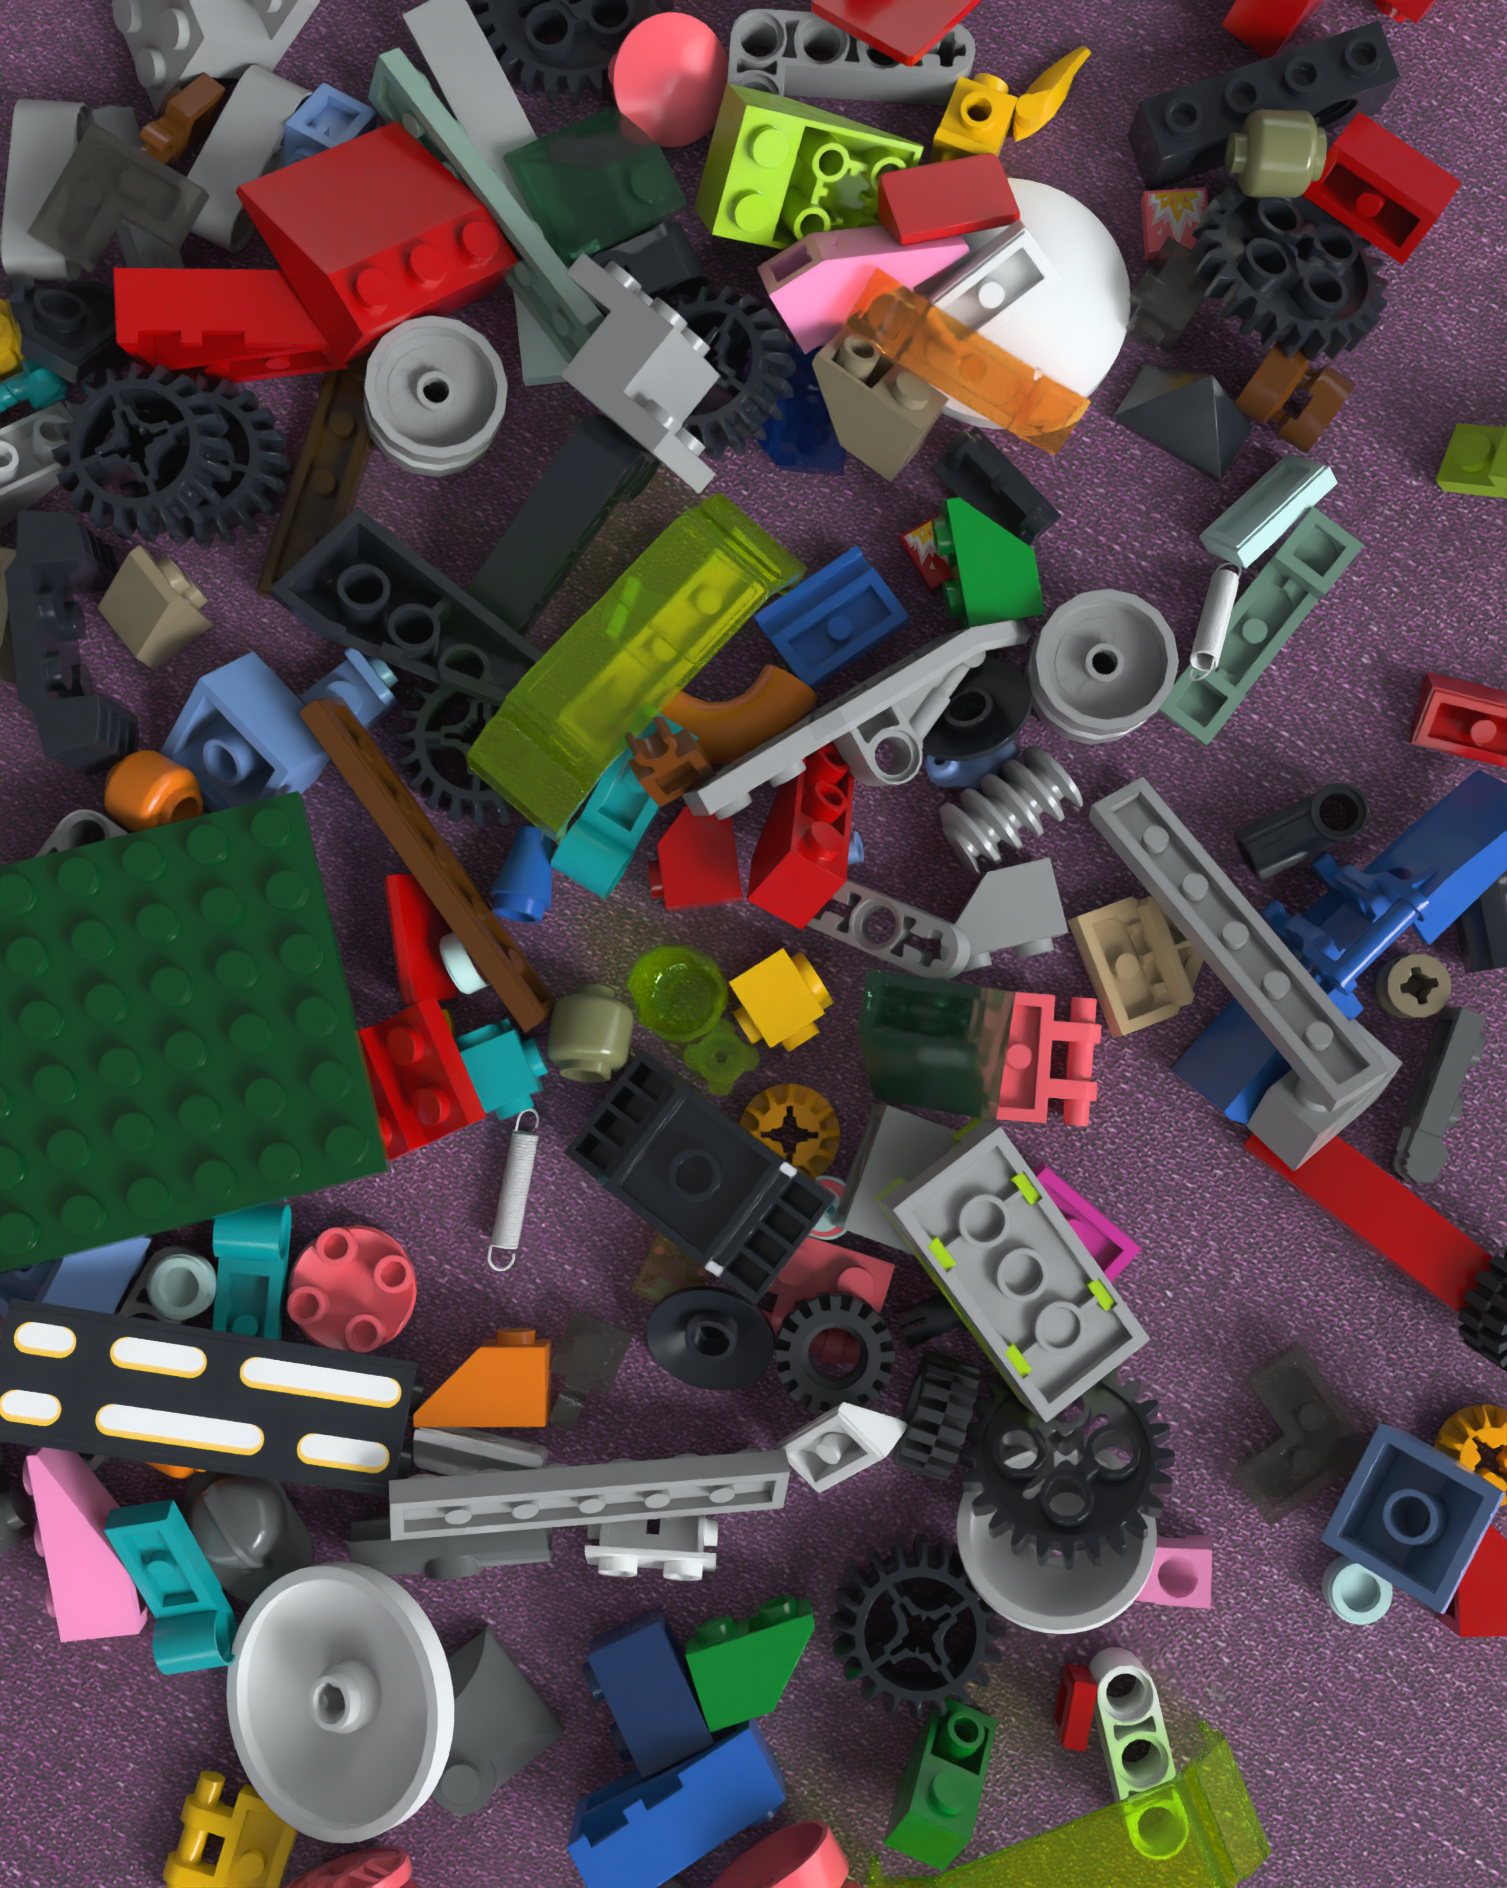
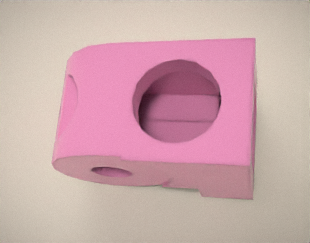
M1185 1535V1538L1157 1536L1155 1559L1151 1573L1144 1588L1135 1600L1154 1602L1158 1605L1211 1609V1536Z

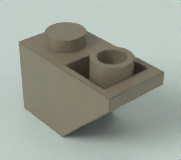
M847 324L816 354L812 362L840 446L891 482L920 450L949 398L932 387L922 376L907 369L878 348L871 339L859 334Z
M140 545L128 554L97 607L135 658L153 670L213 626V623L201 609L209 600L186 571L182 572L168 555L157 560Z

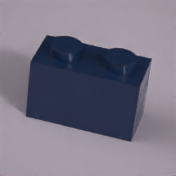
M661 1605L591 1638L586 1655L588 1662L582 1665L587 1685L597 1702L606 1698L616 1722L610 1724V1731L617 1751L624 1762L634 1760L642 1778L714 1744L715 1731L709 1732L688 1662Z

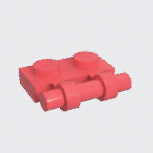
M990 990L988 992L979 1118L1046 1123L1048 1098L1065 1099L1063 1124L1088 1126L1090 1101H1096L1098 1082H1091L1094 1044H1100L1102 1025L1095 1024L1097 999L1072 997L1070 1022L1054 1021L1055 995ZM1052 1041L1068 1042L1066 1080L1050 1078Z
M807 1236L767 1290V1292L777 1294L772 1312L762 1310L772 1325L775 1342L777 1332L780 1331L782 1326V1320L788 1312L791 1313L794 1310L796 1301L800 1302L804 1298H807V1300L817 1296L818 1292L828 1291L829 1293L839 1294V1291L851 1293V1296L858 1299L862 1298L870 1303L872 1308L880 1314L895 1263L826 1240H818ZM836 1327L827 1328L819 1332L812 1339L808 1350L819 1355V1362L835 1367L838 1366L839 1361L856 1366L860 1356L858 1341L847 1337V1330Z

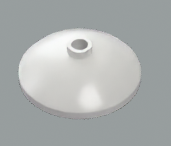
M1015 1447L1003 1455L1002 1461L1011 1468L1022 1469L1031 1465L1037 1457L1028 1448ZM1077 1448L1068 1456H1064L1056 1451L1054 1453L1055 1467L1063 1460H1068L1073 1465L1078 1464ZM1106 1449L1098 1452L1095 1457L1100 1465L1108 1469L1115 1470L1126 1466L1124 1462ZM1043 1479L1032 1489L1025 1490L1023 1493L1024 1498H1034L1041 1491V1486L1045 1480ZM964 1492L957 1517V1539L965 1572L978 1594L988 1605L1008 1620L1034 1631L1053 1634L1077 1633L1099 1627L1126 1610L1139 1596L1149 1578L1157 1544V1529L1154 1517L1141 1514L1148 1526V1537L1145 1540L1135 1537L1128 1531L1124 1533L1126 1555L1121 1557L1108 1544L1100 1546V1566L1095 1567L1089 1560L1085 1550L1076 1551L1072 1570H1066L1062 1555L1050 1554L1044 1566L1038 1565L1036 1545L1029 1543L1017 1556L1014 1555L1011 1551V1538L1013 1534L1011 1530L993 1539L989 1535L988 1525L995 1513L975 1517L971 1503L982 1492ZM1069 1492L1056 1495L1049 1503L1054 1512L1063 1516L1076 1515L1086 1505L1082 1498Z

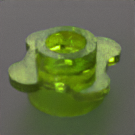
M725 1019L714 1021L710 1025L709 1034L698 1044L688 1045L683 1054L685 1065L689 1069H697L708 1080L709 1091L719 1096L729 1094L733 1090V1082L744 1071L756 1069L760 1059L758 1050L754 1046L745 1045L735 1035L733 1023ZM719 1051H724L728 1056L727 1061L723 1064L718 1063L715 1059V1055Z

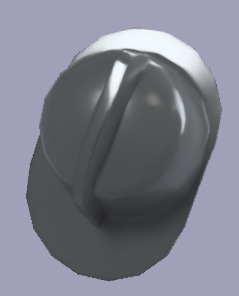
M208 1470L198 1472L193 1476L184 1495L183 1518L221 1586L231 1596L247 1603H253L276 1580L286 1574L311 1566L312 1539L305 1522L285 1493L279 1480Z

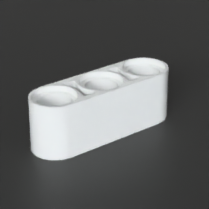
M1121 1647L1107 1648L1096 1654L1088 1668L1098 1685L1094 1713L1117 1812L1133 1845L1142 1854L1152 1858H1166L1180 1849L1188 1832L1186 1814L1157 1691L1150 1675L1131 1651ZM1120 1674L1136 1676L1134 1688L1129 1694L1117 1698L1106 1695L1108 1684L1115 1676ZM1137 1739H1145L1151 1742L1149 1752L1143 1759L1137 1762L1122 1760L1124 1748L1130 1742ZM1155 1805L1166 1808L1164 1817L1159 1823L1153 1826L1137 1824L1139 1815L1144 1809Z

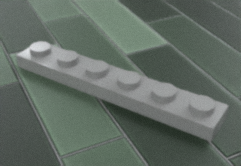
M1144 777L1092 804L1088 817L1089 820L1329 1113L1384 1079L1389 1071L1386 1064Z
M750 1448L735 1454L699 1456L697 1454L685 1453L674 1456L671 1459L635 1461L621 1458L606 1464L569 1466L556 1463L544 1466L541 1469L517 1471L484 1469L475 1474L440 1477L433 1474H418L408 1479L389 1480L391 1541L781 1509L784 1506L790 1475L786 1450L763 1451Z

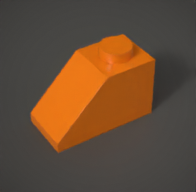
M532 1328L498 1329L496 1339H487L413 1414V1427H545L551 1417V1339H535V1329Z

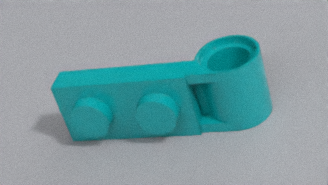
M645 704L636 711L583 813L561 841L550 863L551 867L604 900L611 894L622 878L661 809L636 779L628 762L634 756L625 740V735L630 731L636 739H644L653 735L657 731V727L652 718L656 716H661L666 720L673 735L684 729ZM690 733L695 741L698 742L700 738Z
M270 1203L215 1218L213 1251L214 1255L219 1257L212 1330L281 1341L292 1221L289 1204Z
M170 1499L110 1509L103 1531L156 1619L152 1646L154 1659L161 1673L170 1675L233 1664L236 1657L231 1654V1650L239 1629L235 1613L222 1592L220 1582L174 1500Z

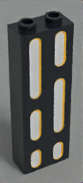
M10 1298L0 1341V1441L389 1496V1480L407 1479L412 1445L410 1443H403L408 1416L413 1417V1414L420 1408L424 1380L423 1378L415 1377L417 1362Z

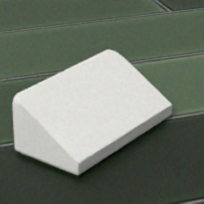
M1018 219L921 295L917 302L921 312L955 358L959 360L1056 285L1062 278L1021 219Z
M843 1402L782 1438L774 1447L777 1450H786L788 1463L817 1492L821 1493L884 1459L908 1425L900 1419Z
M418 1427L415 1429L413 1438L415 1466L420 1469L450 1476L475 1474L484 1469H500L503 1471L541 1469L546 1466L549 1453L546 1446L467 1427Z

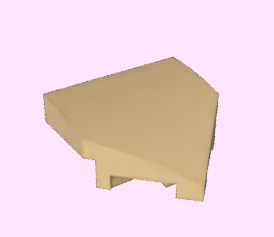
M1131 896L1067 920L1112 1038L1127 1035L1178 1015L1181 1006L1192 1004L1195 996L1192 989L1204 959L1153 897L1148 896L1138 900Z

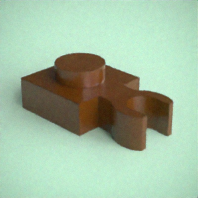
M205 72L184 89L179 85L172 88L158 109L157 115L160 119L148 123L139 133L138 138L144 141L145 144L132 157L154 174L159 172L170 159L176 163L211 133L225 88Z
M656 716L652 718L657 727V731L653 735L644 739H636L630 731L626 733L625 740L634 756L628 762L637 781L656 804L662 807L717 775L707 755L686 728L673 735L666 720L661 716Z

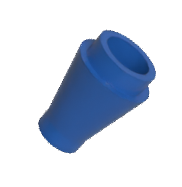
M533 826L518 827L515 841L489 893L490 897L494 899L492 907L494 914L520 923L540 924L542 922L544 911L550 910L552 905V867L550 863L555 839L553 833Z

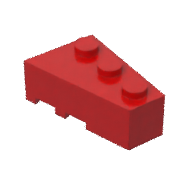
M113 268L116 343L150 374L159 364L167 367L174 375V379L183 374L195 382L199 374L206 376L213 386H218L223 378L232 381V383H241L349 368V361L342 365L340 364L283 270Z

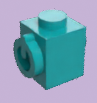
M505 1019L454 1040L485 1114L495 1110L498 1120L501 1121L535 1107L530 1095L544 1090L539 1076L549 1073V1070L534 1037L525 1041L521 1031L512 1030L509 1020Z

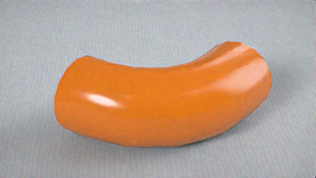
M765 665L751 687L744 694L729 701L707 702L692 697L674 687L665 696L656 711L700 738L697 743L707 755L711 764H726L734 762L806 717L815 705L818 697L808 685L792 674L778 667Z

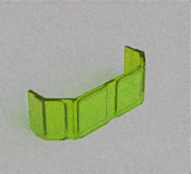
M721 492L703 500L700 506L692 510L688 508L616 580L607 593L585 615L581 616L520 679L519 683L506 696V700L496 715L487 723L467 753L468 765L543 833L560 844L566 838L567 823L604 772L629 747L625 740L626 733L631 731L634 737L637 738L653 721L652 718L658 716L770 596L776 592L785 595L798 586L807 567Z
M1205 1720L1197 1725L1206 1746L1172 1780L935 1877H887L878 1855L869 1858L871 1872L866 1873L865 1876L868 1888H1234L1241 1879L1246 1880L1272 1851L1225 1736L1220 1729L1213 1731Z

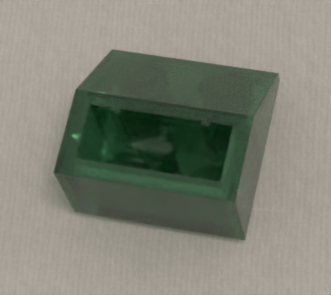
M867 969L857 1035L873 1098L996 1121L1016 992Z

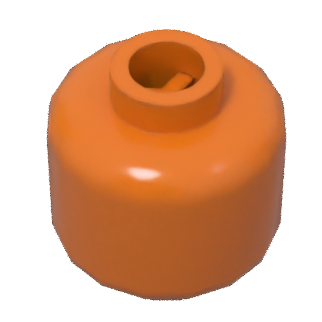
M140 750L126 756L111 768L106 777L104 806L108 816L133 833L201 816L203 800L197 776L186 767L157 751Z

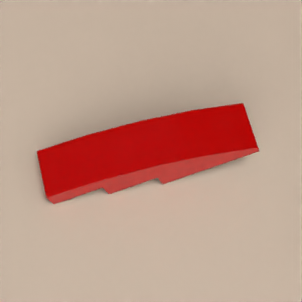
M1254 1133L1244 1143L1243 1147L1247 1153L1294 1186L1299 1195L1349 1230L1354 1239L1459 1315L1460 1309L1469 1307L1470 1303L1463 1299L1467 1289L1476 1290L1479 1282L1474 1279L1480 1270L1486 1273L1491 1270L1489 1261L1493 1257L1336 1135L1295 1171L1287 1166Z

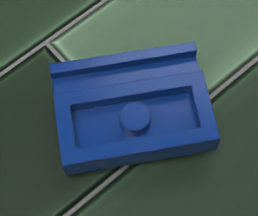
M856 545L754 615V621L758 629L769 640L772 648L790 673L808 685L812 690H815L909 625L910 616L874 567L871 568L863 557L862 551Z

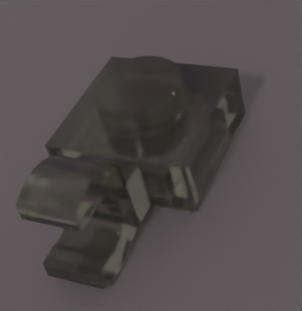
M577 1308L574 1309L549 1368L550 1371L566 1377L548 1419L549 1423L572 1432L590 1388L607 1395L609 1394L634 1332Z

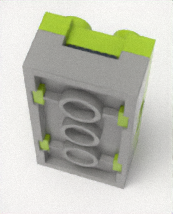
M976 1117L951 1136L956 1145L942 1158L910 1182L900 1177L896 1178L874 1195L873 1198L1019 1401L1047 1423L1151 1339L1003 1129L996 1124Z

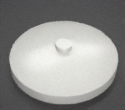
M1017 178L1007 179L1020 210V219L1062 278L1061 281L959 360L955 358L921 312L917 300L1010 226L1008 225L961 235L969 247L970 253L958 259L953 268L944 275L924 280L903 293L892 307L880 312L882 332L890 356L913 373L922 376L932 387L949 398L941 413L963 423L990 429H1017L1042 424L1065 414L1083 402L1103 381L1112 367L1123 344L1130 316L1131 294L1126 266L1117 244L1103 223L1087 207L1063 191L1035 181Z
M344 1561L326 1562L296 1570L273 1582L253 1602L244 1616L231 1650V1654L235 1655L236 1659L233 1664L228 1666L226 1696L230 1729L239 1759L260 1797L278 1817L294 1829L315 1839L332 1843H352L375 1837L403 1823L415 1814L434 1791L445 1768L453 1736L454 1696L450 1670L443 1647L430 1620L411 1595L397 1582L371 1567Z

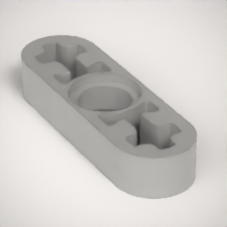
M848 878L846 883L832 898L846 905L854 906L850 917L844 914L825 911L826 908L823 906L806 924L815 930L926 978L938 980L953 978L962 972L970 957L968 937L959 926ZM886 907L895 917L896 928L893 936L887 942L877 944L869 935L868 923L875 911ZM913 935L932 940H940L941 938V944L949 949L948 956L945 960H933V955L930 952L917 946L909 945Z

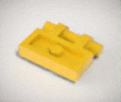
M202 1771L195 1792L186 1796L180 1816L181 1821L185 1825L177 1851L169 1853L162 1875L164 1880L167 1881L165 1888H282L299 1831L278 1817L252 1785L245 1784L238 1794L234 1808L224 1805L219 1799L226 1778L214 1771ZM209 1833L225 1837L217 1865L207 1863L202 1857Z

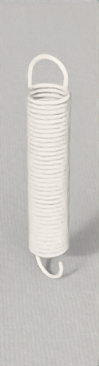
M1228 562L1220 565L1211 577L1190 655V663L1193 667L1208 672L1202 677L1195 679L1192 677L1194 670L1191 669L1189 678L1192 681L1204 679L1211 670L1218 666L1239 585L1238 579L1242 572V567L1235 563ZM1230 564L1236 565L1239 568L1238 576L1232 571L1219 569Z
M532 1108L520 1112L515 1129L511 1133L512 1139H510L509 1152H507L508 1158H506L507 1164L504 1168V1180H502L499 1205L497 1206V1215H495L496 1221H494V1230L492 1231V1244L488 1251V1263L497 1271L509 1269L514 1263L515 1253L512 1254V1260L508 1266L498 1268L491 1262L492 1247L517 1249L519 1236L521 1235L520 1229H522V1220L525 1213L524 1207H526L527 1194H529V1182L531 1181V1172H533L532 1166H534V1157L537 1150L536 1144H538L539 1136L534 1133L518 1130L521 1115L526 1111H532L537 1118L535 1128L538 1127L539 1116L536 1110Z

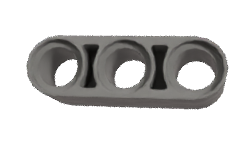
M257 64L251 65L240 78L179 191L174 207L175 223L234 254L239 253L251 239L256 226L235 192L238 186L282 168L285 123L313 93Z
M21 98L15 105L0 247L3 267L10 278H33V280L71 283L72 280H78L80 276L92 167V156L81 122L86 120L91 114L85 103Z

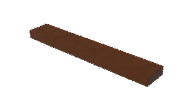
M333 696L315 699L298 713L524 1032H527L552 1014L553 1006L557 1001L501 920L492 912L489 903L344 698Z

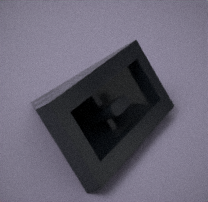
M1150 364L1144 365L1112 418L1116 423L1217 483L1223 477L1252 429L1250 423L1213 374Z

